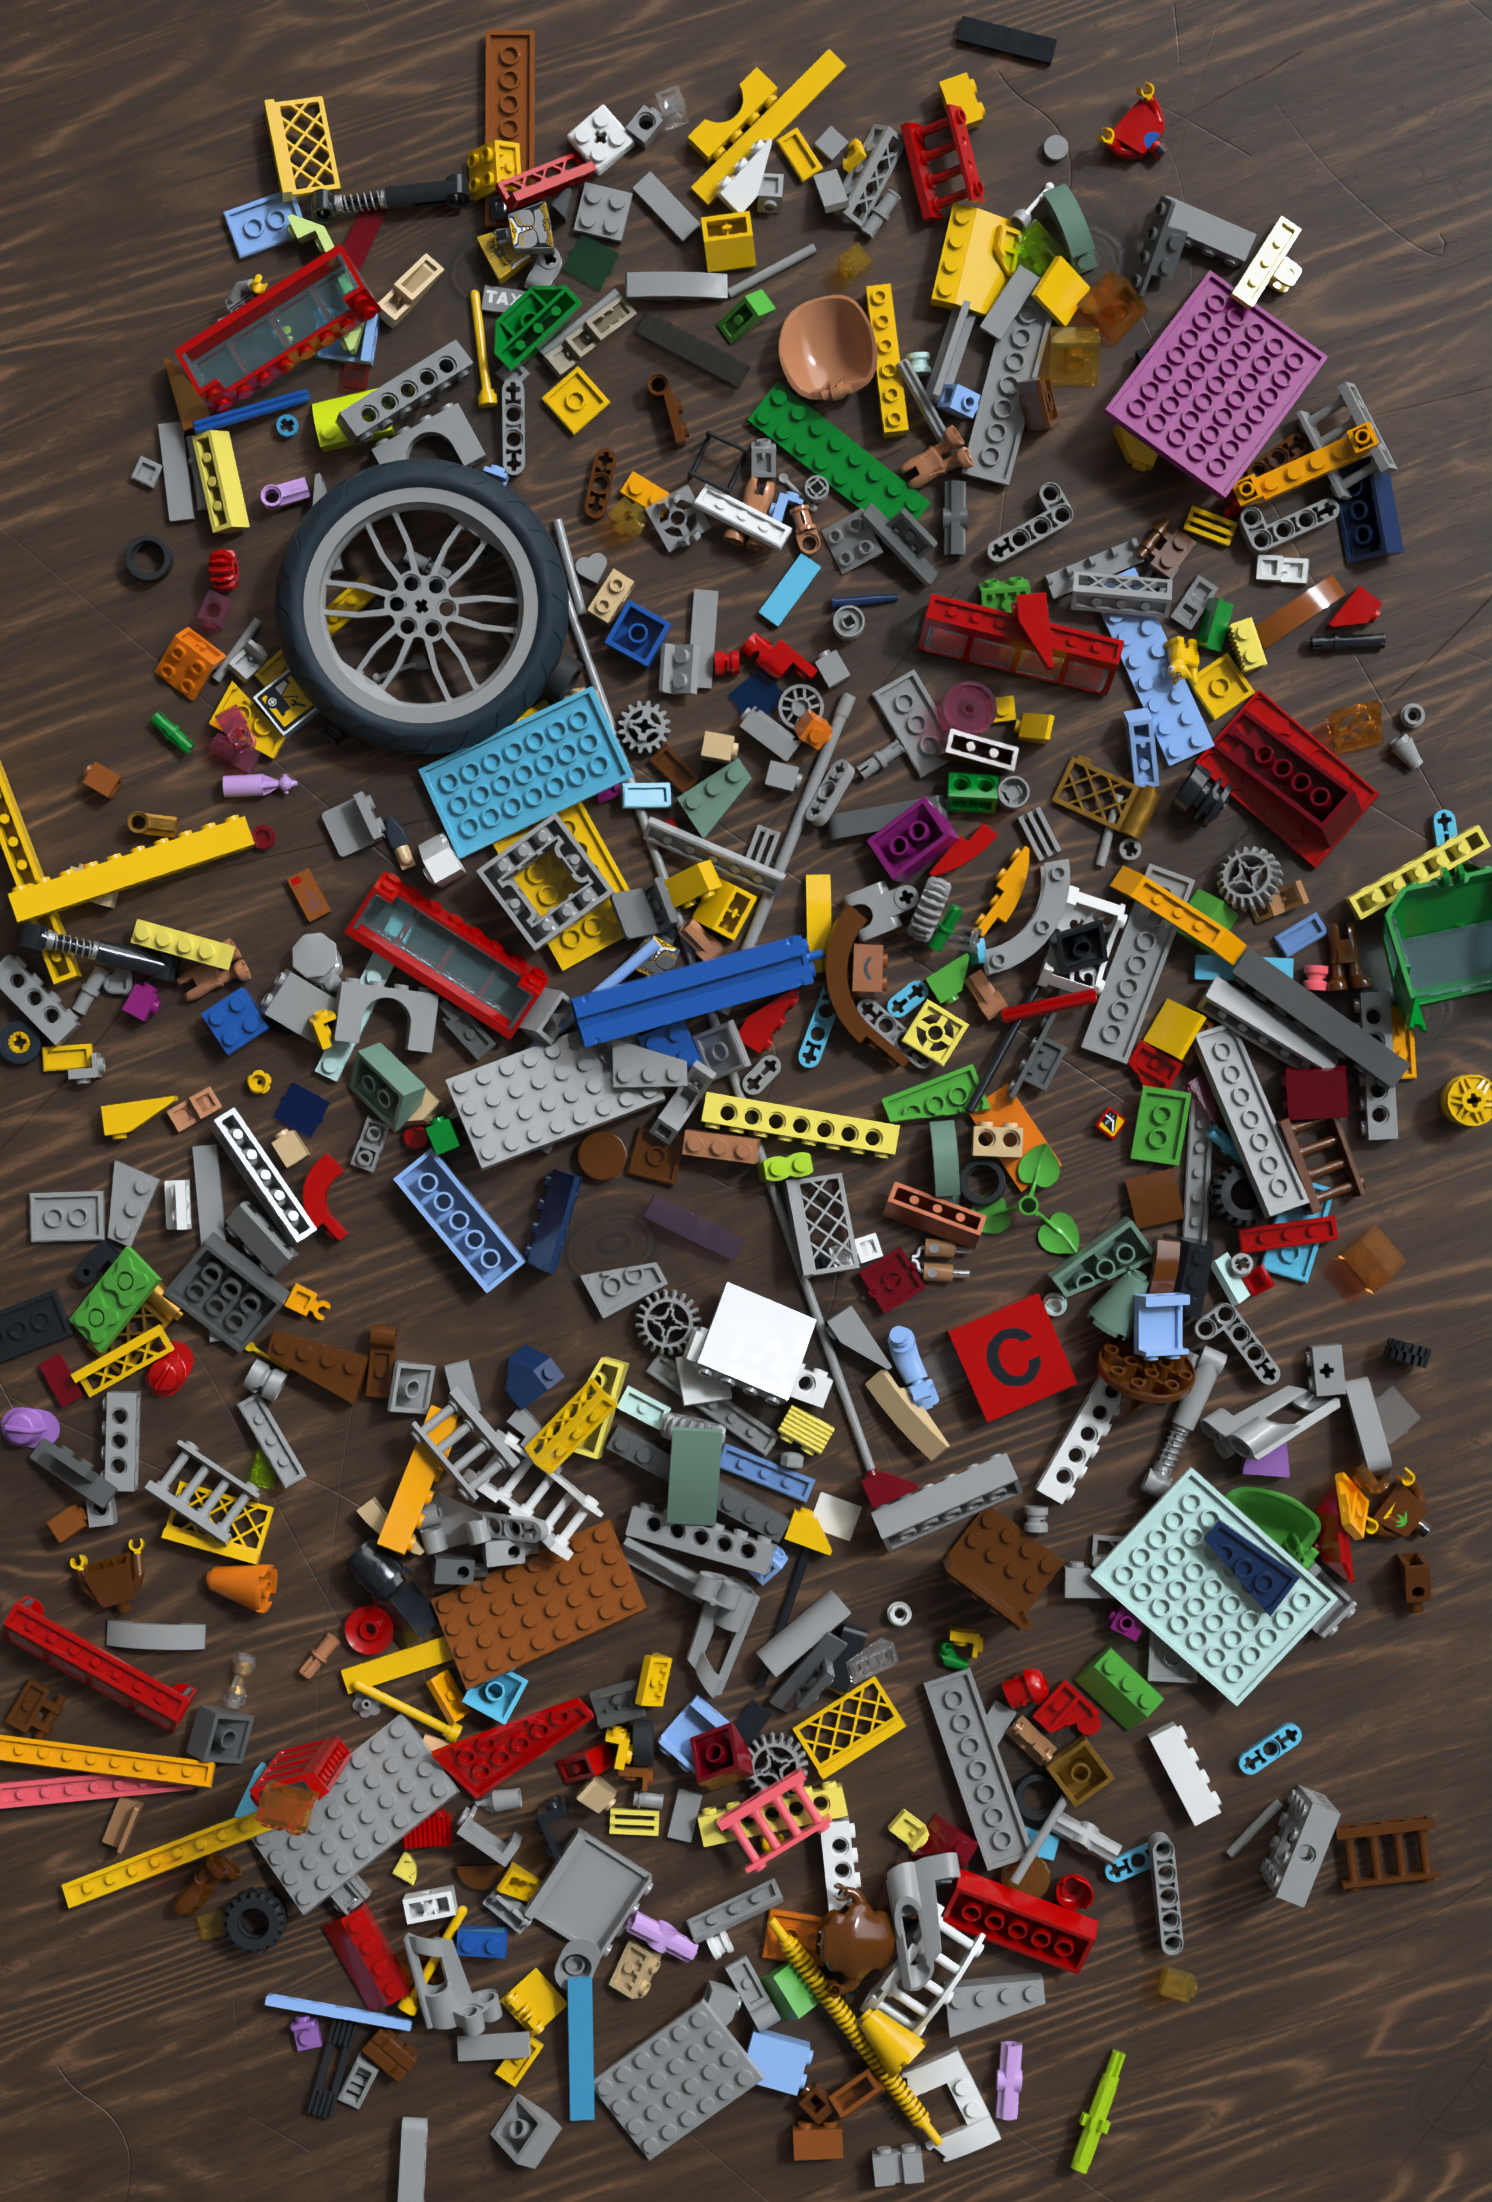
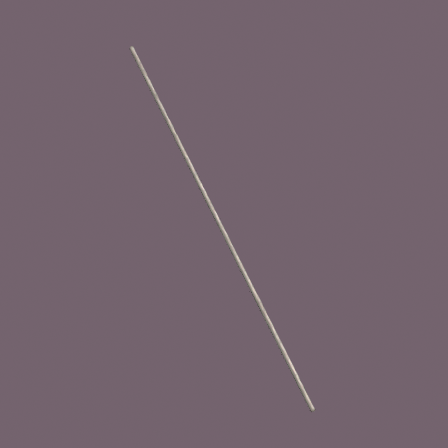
M568 590V620L591 686L595 690H599L602 707L628 762ZM634 777L625 781V783H636ZM635 809L644 834L649 821L645 809ZM646 840L658 877H663V880L668 879L669 876L658 845ZM679 907L675 908L679 922L675 924L677 931L684 923ZM679 934L688 963L698 962L694 949ZM716 1011L706 1013L711 1028L720 1025ZM737 1071L729 1074L728 1077L735 1097L746 1099ZM747 1111L745 1121L750 1125H754L755 1122L751 1111ZM747 1130L748 1135H749L750 1137H758V1138H760L759 1136H754V1135H753V1134H754V1131H752V1130ZM762 1142L759 1162L767 1159ZM776 1182L766 1183L800 1280L790 1223ZM802 1279L800 1283L812 1318L817 1320L815 1326L866 1471L875 1468L832 1342L826 1330L810 1279Z

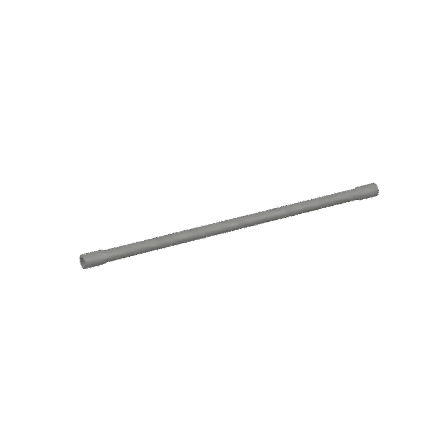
M843 692L831 723L832 736L829 742L821 748L773 869L785 873L806 821V810L819 789L845 721L849 717L856 697ZM764 891L741 950L756 945L776 895ZM732 1006L716 1011L729 1016Z

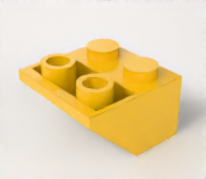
M750 211L701 218L708 273L756 267Z
M719 878L722 887L714 890V896L703 901L701 899L692 918L697 923L735 942L757 901V897Z

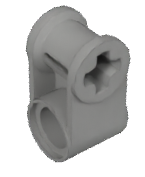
M555 249V254H539L534 267L526 279L524 288L529 289L531 286H554L562 267V258L558 250ZM552 256H554L556 262H551L549 265H547L545 259H550Z

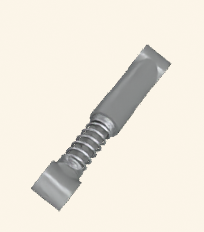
M1206 1345L1202 1347L1199 1353L1200 1358L1194 1368L1196 1372L1194 1387L1186 1397L1180 1400L1171 1420L1173 1422V1430H1170L1171 1434L1167 1436L1168 1441L1164 1443L1165 1448L1161 1449L1163 1452L1159 1455L1160 1459L1156 1461L1153 1469H1148L1140 1487V1491L1158 1499L1171 1487L1173 1478L1170 1475L1173 1471L1171 1468L1175 1467L1174 1461L1178 1460L1176 1457L1180 1455L1179 1450L1183 1448L1182 1443L1186 1442L1185 1437L1189 1436L1188 1434L1191 1430L1194 1431L1213 1385L1222 1372L1227 1360V1354Z

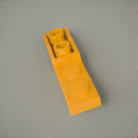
M1025 846L1022 850L1017 848L1009 859L1013 863L1008 870L1002 868L994 879L998 882L995 888L1001 891L1002 894L1000 896L996 893L988 904L991 907L987 915L982 913L974 923V926L977 927L974 933L981 938L996 919L1005 924L1014 911L1022 894L1028 873V847Z

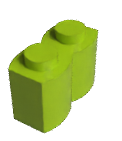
M798 1152L785 1157L776 1156L762 1160L757 1163V1170L760 1182L772 1183L785 1178L793 1179L809 1175L813 1172V1166L809 1153Z

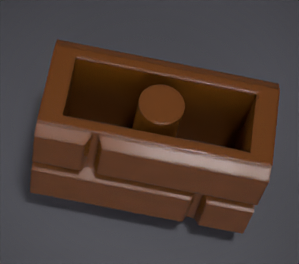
M380 2026L363 2045L361 2052L396 2083H399L416 2064L419 2057L416 2054L418 2051L411 2043H403L398 2038L399 2034L394 2028Z

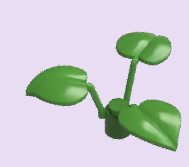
M1046 1143L1032 1148L1025 1154L1019 1164L1018 1173L1020 1179L1025 1183H1032L1029 1195L1022 1197L1018 1206L1006 1208V1202L1001 1197L999 1201L990 1206L981 1207L973 1205L971 1210L987 1216L982 1229L984 1233L996 1234L1006 1230L1010 1225V1217L1007 1213L1020 1210L1024 1215L1035 1214L1046 1223L1040 1227L1038 1232L1039 1242L1045 1250L1058 1254H1075L1078 1251L1079 1233L1074 1220L1062 1212L1053 1214L1049 1220L1038 1211L1039 1203L1034 1197L1036 1185L1049 1187L1057 1181L1060 1174L1058 1160L1050 1146ZM992 1193L984 1194L981 1197L989 1196Z

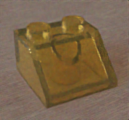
M1050 327L1048 373L1052 385H1098L1101 349L1099 327Z

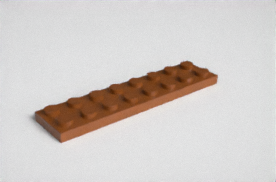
M486 30L485 144L493 140L519 143L521 173L535 168V30ZM530 177L526 179V186L535 184V179ZM498 192L485 197L486 228L510 227L509 221H493L490 196L499 194Z

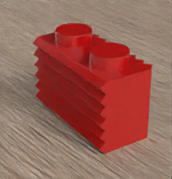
M444 1808L438 1809L402 1838L403 1849L451 1846L454 1842L452 1812H446Z

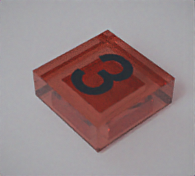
M345 362L342 387L367 391L370 365Z

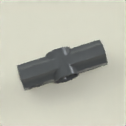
M960 480L945 481L944 508L942 509V530H944L943 552L944 556L947 557L965 556V530H967L968 525L966 482Z

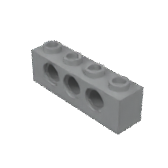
M8 954L0 962V989L55 1045L61 1046L81 1026L77 1021L79 1019L78 1015L70 1008L66 1010L60 1004L62 999L53 990L48 992L43 987L45 984L44 980L36 973L32 975L26 969L28 964L19 955L14 957ZM21 974L24 977V984L17 988L14 985V978ZM34 992H39L41 995V1002L38 1005H33L31 1002V996ZM55 1009L59 1017L56 1022L51 1023L48 1020V1013Z
M111 1390L103 1398V1411L107 1412L106 1421H103L102 1435L106 1436V1445L102 1446L101 1451L102 1460H105V1470L101 1471V1477L117 1487L118 1491L134 1492L138 1489L141 1391ZM117 1410H122L126 1413V1421L124 1423L117 1421L115 1417ZM117 1434L125 1437L126 1444L124 1447L116 1445L115 1436ZM116 1459H121L125 1463L123 1472L115 1469L114 1462Z

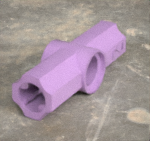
M637 1910L631 1913L627 1919L626 1931L646 1941L654 1950L663 1954L668 1952L687 1963L693 1960L697 1954L699 1945L689 1937L679 1933L671 1924L663 1920L656 1921Z
M1015 2041L1001 2042L999 2068L996 2071V2118L1002 2120L1017 2119L1019 2093L1022 2090V2043Z

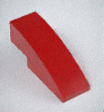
M983 823L969 841L959 836L960 839L949 848L928 876L937 877L963 866L983 852L997 838L998 834Z

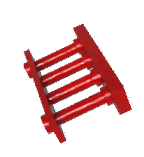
M946 105L948 116L924 127L913 122H906L900 125L923 220L937 222L944 219L942 214L944 207L968 198L969 202L982 204L985 202L983 196L984 187L979 180L966 127L967 118L961 106ZM951 127L954 140L927 151L924 141L925 137ZM956 150L960 164L933 175L930 165L931 160ZM962 174L966 188L939 199L936 190L937 184Z

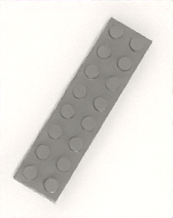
M1031 294L1000 341L996 339L968 445L974 466L970 469L962 468L961 475L1007 487L1010 483L1025 425L1016 383L1038 375L1052 317Z
M1150 863L1144 876L1186 903L1188 902L1195 880ZM1136 900L1106 976L1103 992L1099 995L1080 1046L1124 1064L1128 1063L1178 929Z
M1224 1025L1197 1033L1192 1042L1265 1219L1308 1204L1310 1201L1240 1035Z
M967 1667L966 1669L925 1681L923 1684L987 1870L989 1871L1022 1860L1031 1846V1842L971 1668Z

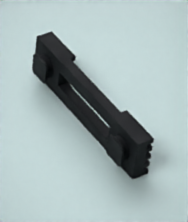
M339 2018L333 2019L307 2113L311 2112L314 2115L318 2114V2116L322 2115L325 2118L328 2117V2119L332 2118L358 2022ZM338 2043V2045L342 2044L344 2048L333 2087L330 2091L322 2087L334 2044Z

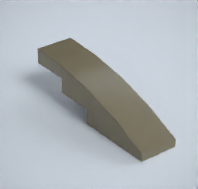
M622 295L587 319L584 325L566 337L562 344L545 355L544 362L560 378L637 315L636 311Z

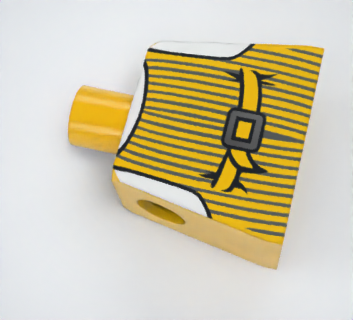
M496 231L477 237L478 243L500 285L532 261L530 254H516L513 242L498 244Z

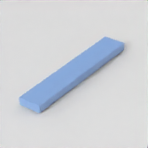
M273 1993L268 1994L265 2000V2005L406 2031H410L413 2024L412 2018Z

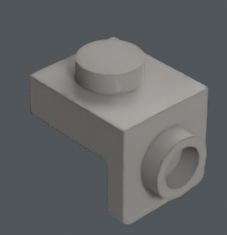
M250 639L246 643L245 648L228 663L227 668L246 683L266 663L268 654L263 646Z
M91 1053L92 1068L69 1069L68 1079L76 1080V1084L91 1083V1078H102V1072L106 1070L104 1057L101 1058L100 1053Z

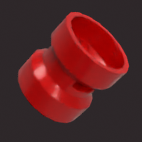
M732 650L730 653L714 651L715 676H723L725 673L740 675L739 650Z

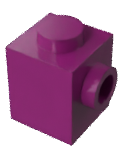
M144 982L143 986L135 984L122 1010L142 1021L148 1022L151 1015H156L161 1007L162 1002L159 1001L161 995L156 993V987Z
M1118 1603L1116 1608H1111L1107 1616L1108 1626L1111 1629L1137 1641L1145 1624L1124 1605Z

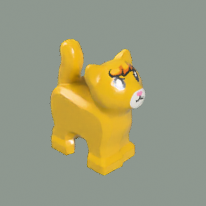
M1177 636L1164 642V646L1168 650V660L1170 663L1167 673L1173 685H1176L1183 679H1189L1193 686L1198 684L1200 659L1197 652V640L1189 639L1188 643L1184 644V637Z

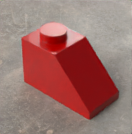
M1359 585L1326 625V628L1334 630L1364 626L1368 621L1373 623L1381 614V611L1378 609L1383 603Z
M606 1742L591 1745L556 1761L565 1784L596 1777L615 1765L612 1753Z

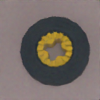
M14 1021L7 1024L1 1030L0 1052L7 1061L14 1064H27L34 1061L40 1054L43 1046L42 1036L39 1029L32 1023ZM18 1036L27 1040V1043L23 1045V1049L14 1044V1042L18 1041Z

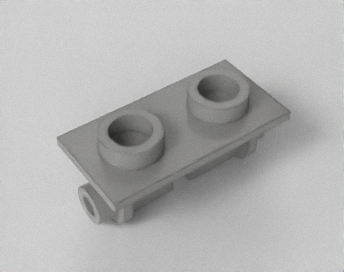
M496 1885L482 1904L518 1934H521L532 1922L530 1918L524 1915L525 1906L515 1897L499 1892L496 1889Z

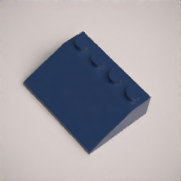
M553 1169V1173L548 1172L544 1185L548 1187L546 1197L541 1196L538 1210L542 1211L540 1220L534 1221L531 1231L535 1238L533 1244L528 1243L525 1252V1258H529L527 1264L551 1274L557 1271L583 1176L558 1169Z

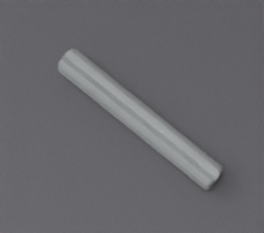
M903 359L896 364V367L937 442L940 443L945 438L944 431L946 428L908 359Z

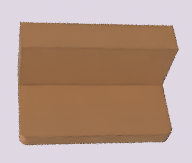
M127 1796L119 1797L102 1842L118 1848L117 1853L122 1854L127 1848L144 1803Z

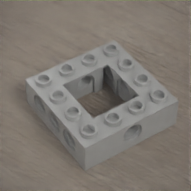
M556 812L476 871L536 952L615 893ZM553 849L581 889L569 894L565 901L555 908H550L549 912L541 917L513 878Z
M1297 1784L1296 1789H1292L1288 1796L1287 1803H1289V1807L1286 1813L1283 1812L1278 1823L1280 1830L1278 1835H1274L1271 1839L1269 1846L1271 1852L1268 1858H1264L1260 1872H1263L1262 1877L1276 1897L1304 1908L1341 1814L1325 1795ZM1291 1832L1290 1839H1289L1291 1842H1288V1841H1287V1836H1288V1834Z

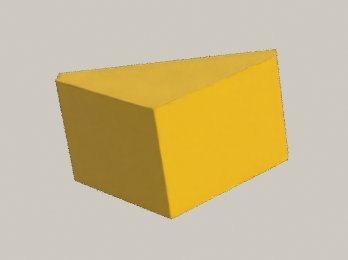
M512 1861L498 1882L496 1889L501 1893L529 1902L542 1881Z

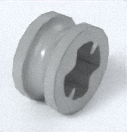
M1133 838L1125 839L1119 845V855L1127 861L1136 859L1141 853L1140 843ZM1134 844L1135 855L1132 853L1131 856H1127L1126 850L1123 849L1124 845Z
M1245 1253L1235 1255L1230 1263V1270L1237 1277L1248 1276L1253 1268L1252 1258ZM1244 1260L1246 1262L1245 1266H1248V1269L1238 1270V1264H1235V1262L1240 1263Z

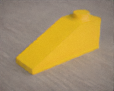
M178 1096L101 1106L105 1136L112 1135L113 1140L127 1138V1133L136 1131L178 1101Z

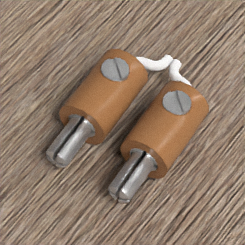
M925 1238V1245L920 1246L917 1253L912 1255V1262L916 1264L918 1271L923 1273V1281L952 1283L953 1278L969 1279L970 1275H963L970 1274L969 1270L953 1269V1264L924 1262L923 1269H921L918 1260L915 1259L919 1257L922 1249H924V1256L954 1258V1253L971 1254L970 1250L972 1249L955 1245L954 1242L946 1239Z

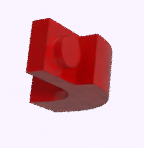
M326 1153L314 1164L307 1175L303 1189V1204L306 1214L317 1229L325 1224L326 1228L324 1231L333 1240L337 1238L341 1241L349 1232L330 1212L327 1205V1193L332 1183L345 1170L330 1153Z

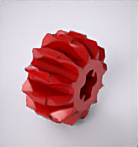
M218 549V551H212L209 556V579L215 590L230 591L236 589L239 584V561L233 550Z

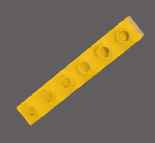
M891 283L866 286L865 296L868 320L872 326L877 346L878 359L875 376L883 438L907 436L909 427L903 379L896 367V364L900 362Z

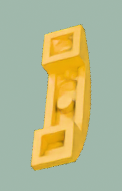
M830 874L806 875L807 943L810 952L822 949L824 952L826 939L831 928ZM823 959L812 961L816 973H822Z

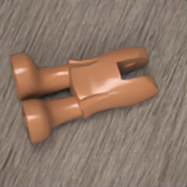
M953 425L945 429V438L934 447L931 445L928 450L901 465L899 469L902 474H906L916 468L920 475L907 482L910 489L920 488L934 478L947 474V471L960 466L964 469H970L974 466L972 456L966 447L960 448L945 460L941 457L965 444L960 433Z
M750 477L745 487L742 503L768 516L774 497L775 483L767 481L763 496L754 494L757 490L758 479ZM731 528L725 531L723 539L733 545L743 547L746 534ZM749 536L746 544L748 549L755 551H767L769 547Z
M230 938L222 942L235 946L231 962L242 957L240 951ZM239 960L229 970L221 973L218 967L202 963L182 973L176 979V982L179 986L190 983L192 980L195 981L197 987L184 994L187 1001H192L204 996L217 987H223L229 981L238 979L246 982L252 977L245 961Z

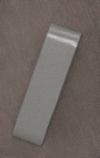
M1045 483L1038 493V501L1044 513L989 544L986 558L990 564L1001 565L1070 525L1074 513L1064 493L1056 483ZM1045 490L1054 491L1056 499L1052 501L1046 500L1043 492ZM1058 511L1065 512L1068 520L1065 522L1058 521L1055 513ZM1037 523L1044 524L1047 532L1044 534L1036 533L1034 525ZM1016 535H1021L1025 538V544L1017 546L1013 543L1012 538ZM1005 541H1007L1008 548L1002 552L1001 558L998 555L993 556L994 548L996 547L997 550L1003 549L1006 546Z
M1327 498L1267 525L1261 511L1251 506L1245 508L1240 513L1237 523L1250 552L1260 555L1331 523L1338 516L1340 507L1337 501ZM1324 508L1331 509L1332 512L1329 515L1326 513L1317 519V514ZM1245 514H1251L1255 517L1256 522L1254 525H1248L1244 521ZM1300 516H1306L1310 520L1309 527L1300 525ZM1278 526H1283L1287 529V537H1280L1277 534L1276 529ZM1254 537H1263L1266 542L1265 547L1256 546Z
M1219 1302L1204 1312L1201 1318L1194 1320L1192 1324L1193 1333L1201 1339H1211L1223 1331L1260 1382L1272 1385L1279 1380V1367L1234 1306L1226 1302ZM1222 1307H1228L1230 1310V1316L1226 1320H1221L1218 1316V1312ZM1207 1321L1210 1324V1331L1202 1335L1198 1327L1202 1322ZM1237 1327H1242L1245 1331L1244 1337L1240 1340H1235L1233 1337V1331ZM1256 1346L1259 1350V1355L1256 1359L1250 1360L1247 1352L1251 1347ZM1263 1363L1266 1368L1273 1369L1270 1372L1272 1377H1263L1265 1371L1258 1364Z
M1366 1376L1345 1381L1346 1394L1344 1395L1361 1453L1360 1465L1363 1476L1366 1479L1388 1474L1392 1469V1460L1369 1379Z

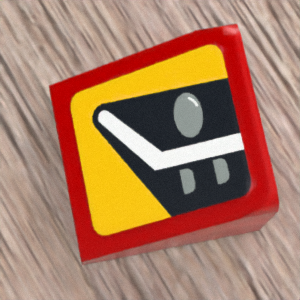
M1107 1106L1094 1124V1127L1114 1140L1128 1120L1113 1108Z

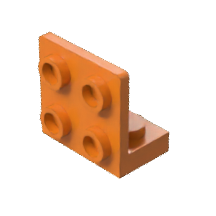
M187 627L174 636L155 669V673L193 701L197 698L211 672L220 666L227 656L190 627Z

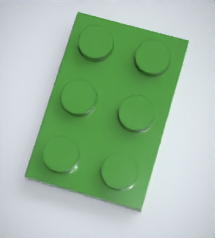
M1142 1085L1130 1152L1131 1159L1179 1166L1191 1092Z

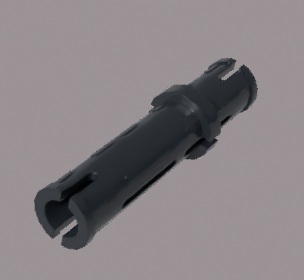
M1332 633V635L1310 636V640H1312L1310 641L1311 652L1332 650L1335 653L1339 652V650L1384 649L1385 644L1383 643H1386L1385 633L1352 635Z

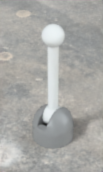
M1046 183L1045 189L1027 209H1018L1010 216V222L1017 230L1024 231L1031 222L1030 212L1044 198L1043 192L1054 188L1053 183Z
M421 650L413 654L410 663L403 665L400 671L411 667L418 671L429 669L430 665L426 660L425 651ZM391 670L382 674H373V682L379 683L382 678L389 675Z

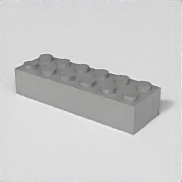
M1007 1453L1003 1455L995 1454L988 1458V1461L980 1465L972 1464L958 1475L954 1473L944 1477L940 1483L935 1485L932 1483L927 1484L919 1492L912 1495L910 1493L899 1497L897 1502L890 1505L887 1503L882 1504L871 1515L888 1552H891L1018 1496L1023 1491Z

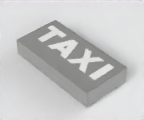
M485 285L481 310L503 314L526 291Z

